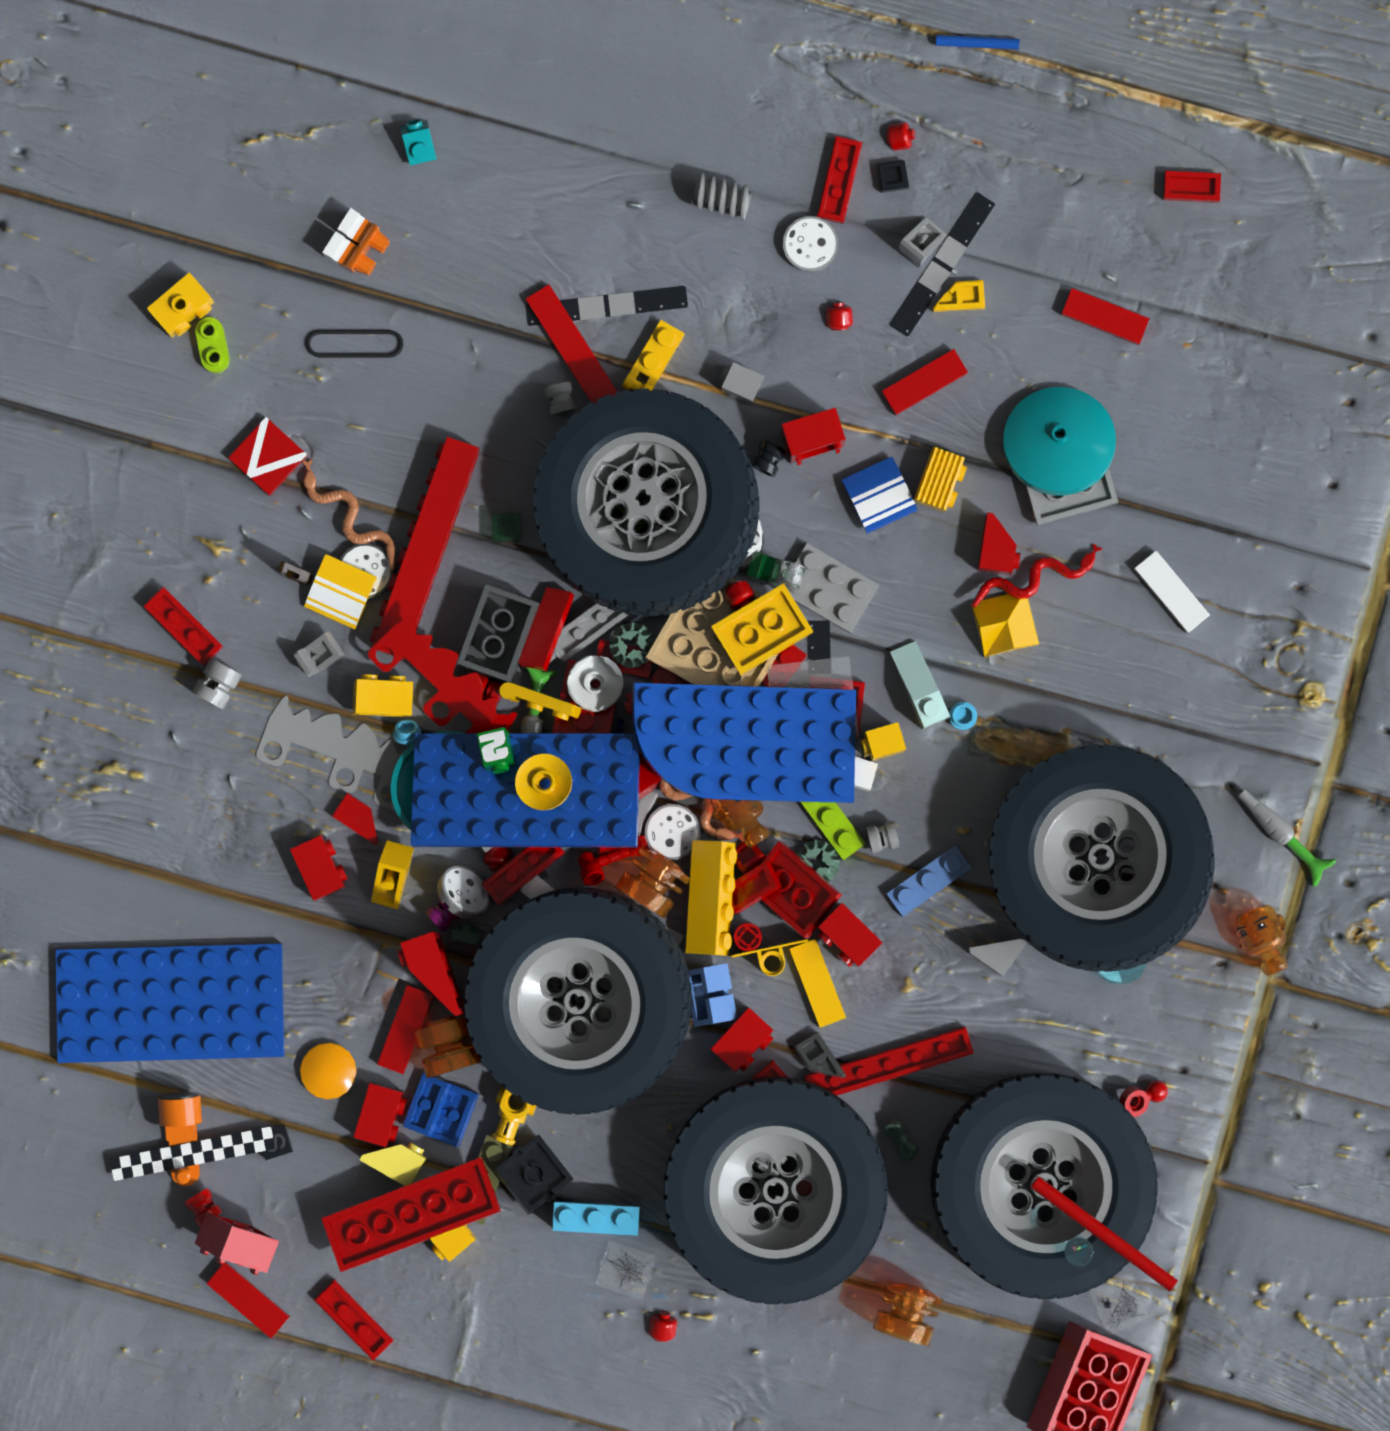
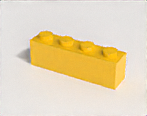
M692 840L685 953L729 956V949L732 944L730 926L734 914L732 893L735 889V879L733 876L734 864L737 860L735 843Z

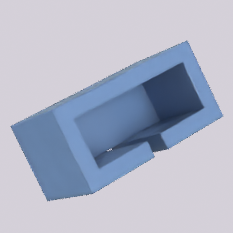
M728 963L688 970L692 987L691 1013L694 1027L736 1020L737 1013L733 994L729 995L728 989H732Z

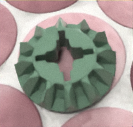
M632 622L619 626L613 632L610 639V652L620 665L629 668L639 667L648 662L646 656L654 644V639L651 632L645 626ZM638 634L637 645L640 646L643 652L633 649L631 653L625 656L627 645L621 639L632 640Z
M821 840L809 841L802 845L796 854L811 867L813 864L805 858H816L820 851L823 852L822 862L829 866V868L819 867L816 872L828 882L831 881L837 874L840 863L835 848Z

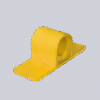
M808 939L731 955L730 958L757 953L761 971L765 975L776 976L785 967L782 947L808 942ZM770 955H774L780 960V967L775 972L768 971L764 966L765 959Z

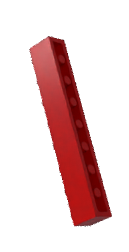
M450 437L446 438L445 443L440 442L435 458L439 459L436 469H430L426 484L430 485L426 495H421L416 510L420 511L417 522L412 521L408 530L407 537L411 538L408 548L403 547L398 558V563L402 565L398 575L393 574L388 587L389 590H392L389 601H383L379 616L383 617L379 627H374L369 642L373 643V646L394 625L414 614H418V619L415 623L417 631L479 457V447ZM380 647L377 652L394 657L392 650L388 647Z

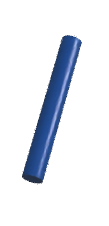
M936 35L935 45L1019 50L1020 39Z

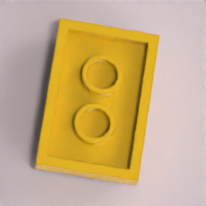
M784 583L711 626L712 631L740 676L813 633L812 628Z

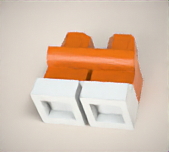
M350 208L337 228L338 232L334 233L322 253L325 258L353 274L357 271L370 276L376 266V262L365 255L370 247L383 254L389 246L390 240L380 232L377 225L369 222L358 212Z

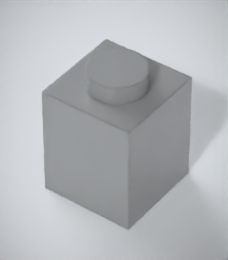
M733 362L731 368H724L719 382L723 384L721 391L752 405L763 382L764 375Z

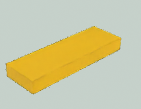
M813 939L790 948L789 950L819 1028L845 1019V1013L817 940Z

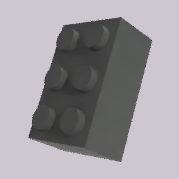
M485 584L457 661L458 666L505 683H512L519 665L520 656L540 606L539 603Z

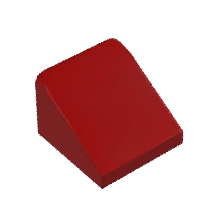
M749 837L735 848L737 852L735 865L743 874L759 866L766 858Z

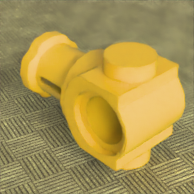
M501 1086L496 1098V1103L500 1104L498 1115L501 1118L496 1132L491 1134V1138L515 1146L516 1141L514 1137L519 1123L525 1122L527 1114L533 1116L537 1106L524 1102L522 1108H514L510 1103L512 1093ZM510 1122L509 1127H508V1130H507V1132L505 1133L506 1128H507V1125H508V1123Z

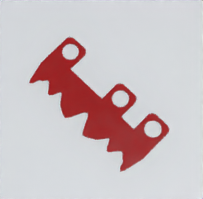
M414 614L394 625L368 651V657L384 672H389L405 657L439 690L423 707L425 714L438 726H445L456 714L461 712L473 724L465 734H477L505 727L508 731L517 716V712H512L508 715L497 714L496 698L482 700L483 685L478 673H470L460 677L453 676L458 653L445 648L431 649L432 635L416 634L415 623L418 619V614ZM380 647H388L392 650L394 658L389 664H383L378 661L376 652ZM441 701L448 706L449 713L445 718H437L433 715L431 707L435 702Z

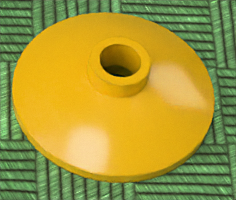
M538 754L528 758L520 766L515 778V787L518 796L527 806L536 810H550L558 807L567 799L572 787V776L568 766L560 758L551 754ZM543 780H549L550 786L543 789L540 787Z

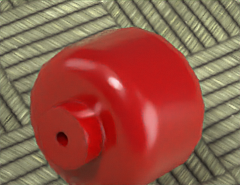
M906 122L890 124L886 130L888 146L894 151L909 149L912 146V140L915 139L914 129H910L909 124Z
M833 302V307H827L825 310L826 326L831 330H846L853 324L852 308L844 306V302Z
M744 580L731 583L724 593L726 601L736 611L755 600L753 589Z
M493 847L487 853H484L483 862L485 865L490 866L489 870L496 872L512 859L513 851L510 847Z
M660 1311L659 1314L652 1315L648 1328L649 1335L654 1340L660 1342L672 1340L676 1335L677 1319L670 1316V1312Z

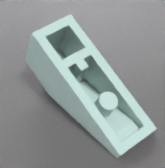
M916 641L890 651L921 728L925 729L950 717L949 712Z

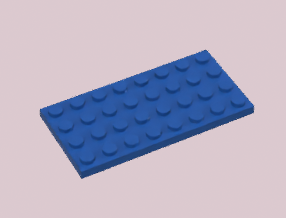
M415 734L411 821L412 847L637 848L640 749L634 734H509L516 765L509 767V771L500 774H493L492 771L488 772L483 766L477 734ZM534 755H554L564 761L571 772V791L567 799L556 808L550 810L533 809L527 806L517 794L515 787L517 771L523 762ZM547 779L543 780L540 787L543 789L548 788L550 781Z
M283 944L56 950L57 1063L285 1057Z

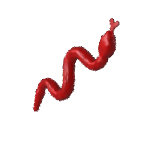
M1093 544V551L1085 554L1080 561V567L1076 570L1069 569L1053 557L1037 559L1030 568L1029 584L1026 588H1018L1002 577L991 578L980 587L972 602V607H977L993 587H1000L1010 596L1017 599L1030 598L1037 593L1040 585L1041 570L1046 567L1053 569L1068 579L1080 578L1092 569L1095 562V554L1101 551L1102 547L1097 548L1096 544Z

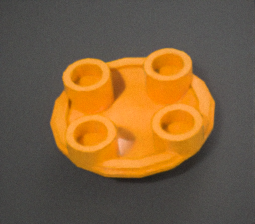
M334 1043L319 1044L310 1049L302 1060L300 1068L301 1081L306 1089L316 1097L323 1099L338 1098L347 1093L354 1084L357 1075L355 1061L350 1052L341 1045Z

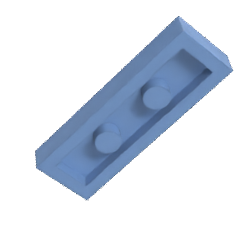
M955 845L886 895L903 917L971 869V866Z

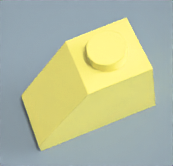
M409 1142L408 1146L402 1143L365 1153L361 1156L360 1161L398 1183L407 1186L414 1182L427 1157L423 1155L424 1149Z

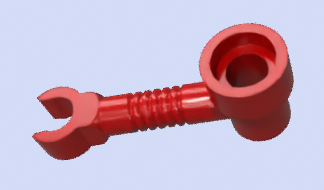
M638 836L637 848H621L596 858L590 852L581 854L577 861L581 868L580 876L584 885L595 886L600 884L605 878L602 867L630 856L647 855L650 849L645 836Z

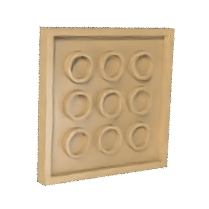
M732 578L725 582L726 585L717 593L711 594L712 597L702 603L698 602L694 607L684 611L680 609L677 613L670 614L648 652L646 660L691 685L760 687L778 654L740 676L712 631V625L736 612V610L730 607L724 596L726 588L731 583L737 581ZM753 590L755 593V600L763 596L762 594Z

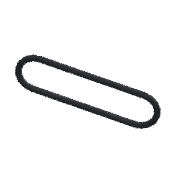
M318 330L311 333L306 342L309 353L319 358H391L400 354L404 345L401 335L392 330ZM319 334H391L398 338L399 348L396 352L390 354H320L312 350L310 343L312 338Z

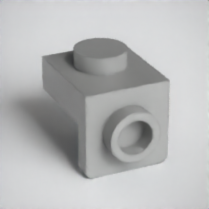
M328 631L305 648L296 651L293 655L297 660L300 670L310 677L322 672L345 654L330 631Z

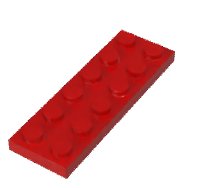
M480 1157L321 1219L340 1272H345L502 1211L483 1158Z

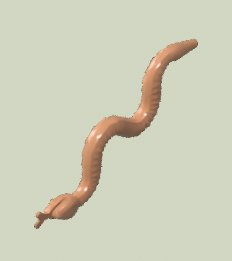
M303 460L302 463L307 468L303 484L307 489L310 499L320 504L339 500L345 501L348 509L343 519L342 531L346 539L354 544H366L375 540L383 541L386 545L385 549L390 569L395 570L396 548L390 535L381 530L356 533L353 529V524L359 511L358 499L352 492L342 489L324 494L317 493L315 491L316 477L310 469L313 461L309 460L307 463Z
M662 779L659 782V788L663 795L673 801L693 797L679 790H674ZM704 799L700 816V826L703 831L722 841H729L735 837L739 838L742 842L745 841L742 837L746 834L744 831L736 834L728 828H713L710 825L715 800Z

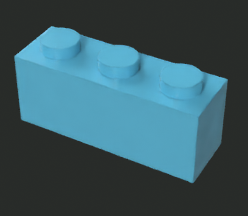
M555 1200L552 1231L638 1236L640 1205Z

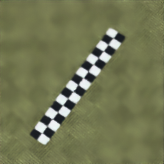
M271 1127L111 1158L110 1163L113 1179L117 1181L272 1150L275 1148Z

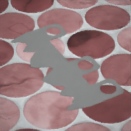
M287 695L284 696L268 720L256 752L257 759L279 767L285 761L291 742L336 759L329 777V785L332 788L346 793L355 792L362 772L365 769L381 775L374 794L375 803L395 810L393 803L385 802L381 796L382 789L387 785H391L395 765L403 752L397 753L393 740H388L380 748L376 735L366 724H361L350 736L344 738L339 714L323 715L311 722L309 709L293 715L288 707L289 699ZM272 741L279 743L282 748L280 757L274 760L268 759L264 754L265 745ZM348 768L353 772L354 781L351 785L341 786L337 782L336 774L340 769Z

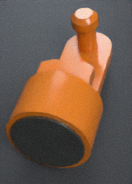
M177 1092L158 1097L159 1125L165 1127L166 1140L169 1141V1147L198 1141L197 1124L202 1122L200 1094L195 1092ZM200 1164L172 1169V1179L180 1186L193 1185L199 1178Z

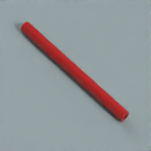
M1040 1176L1034 1180L1030 1188L1170 1292L1178 1282L1176 1278Z

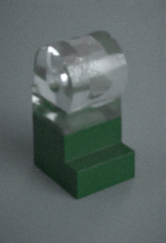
M754 552L747 576L759 584L778 587L784 583L788 590L799 591L806 568L793 562L783 561L763 553Z

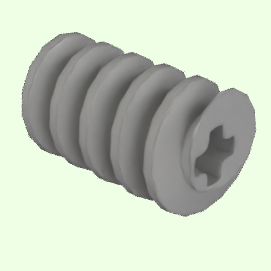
M701 173L696 183L691 205L697 200L698 209H702L708 203L709 212H713L716 206H718L720 215H723L729 208L731 218H734L737 212L740 211L741 220L744 221L747 216L752 193H748V185L746 184L738 191L737 182L735 181L730 188H727L726 179H723L719 185H716L715 176H712L707 183L705 182L704 173Z

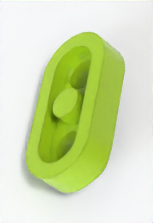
M203 318L195 328L201 363L210 373H222L228 368L230 363L224 328L215 318ZM209 326L213 327L214 333L210 336L205 335V329ZM212 354H219L218 362H210Z

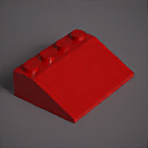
M430 932L401 942L402 949L397 950L402 966H407L409 971L455 1016L465 1014L464 1003L440 933Z
M1069 1321L1026 1427L1033 1431H1122L1152 1355Z

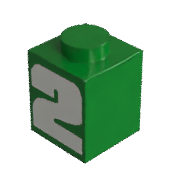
M505 727L477 733L483 766L488 772L492 771L493 774H500L509 771V767L516 765L510 735Z

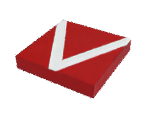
M265 417L228 458L271 496L308 455Z

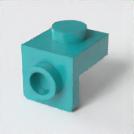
M412 119L401 126V133L410 166L437 160L427 120Z

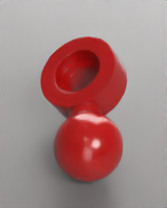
M1153 1080L1148 1083L1145 1091L1135 1086L1128 1087L1122 1092L1119 1102L1133 1117H1137L1147 1110L1149 1101L1159 1103L1165 1100L1168 1095V1088L1160 1080Z

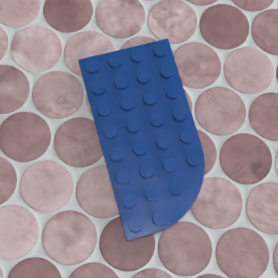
M632 683V724L638 747L652 770L673 788L694 797L713 800L854 803L856 690Z

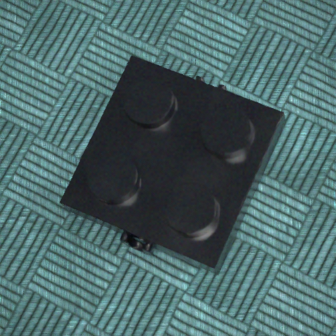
M539 1134L522 1148L520 1146L510 1153L512 1156L493 1170L528 1215L547 1201L549 1203L558 1196L556 1193L573 1180V1177Z

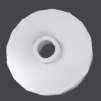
M586 656L577 661L569 671L567 681L568 692L574 703L583 710L592 712L604 711L615 705L621 697L624 685L622 672L616 663L603 656ZM598 680L601 683L600 687L593 689L590 686L591 681Z

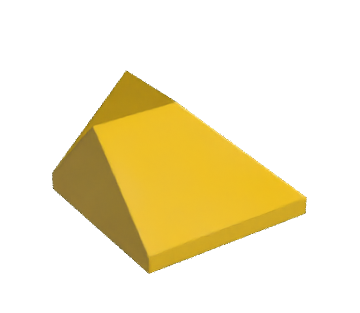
M1006 594L982 600L977 607H972L984 658L1039 645L1028 599H1017Z

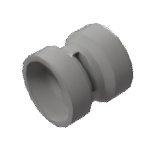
M570 382L555 384L544 389L546 398L551 400L549 407L551 417L566 415L578 410L575 400L570 396L572 393Z
M893 821L885 822L880 827L874 825L865 827L872 854L879 853L884 848L891 850L900 848ZM879 832H881L883 843L881 842Z

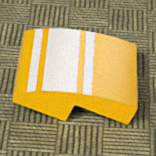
M325 554L304 607L356 630L377 577Z

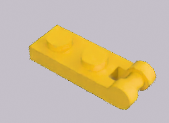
M660 320L623 382L622 388L633 391L634 389H649L652 391L685 333ZM639 374L649 378L646 384L636 380Z
M509 682L502 684L499 691L504 699L512 702H519L522 699L528 701L527 707L541 712L544 707L552 709V716L568 721L569 716L579 718L582 709L576 705Z

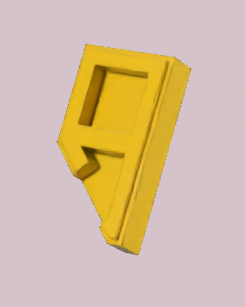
M983 280L955 282L933 306V312L985 309Z

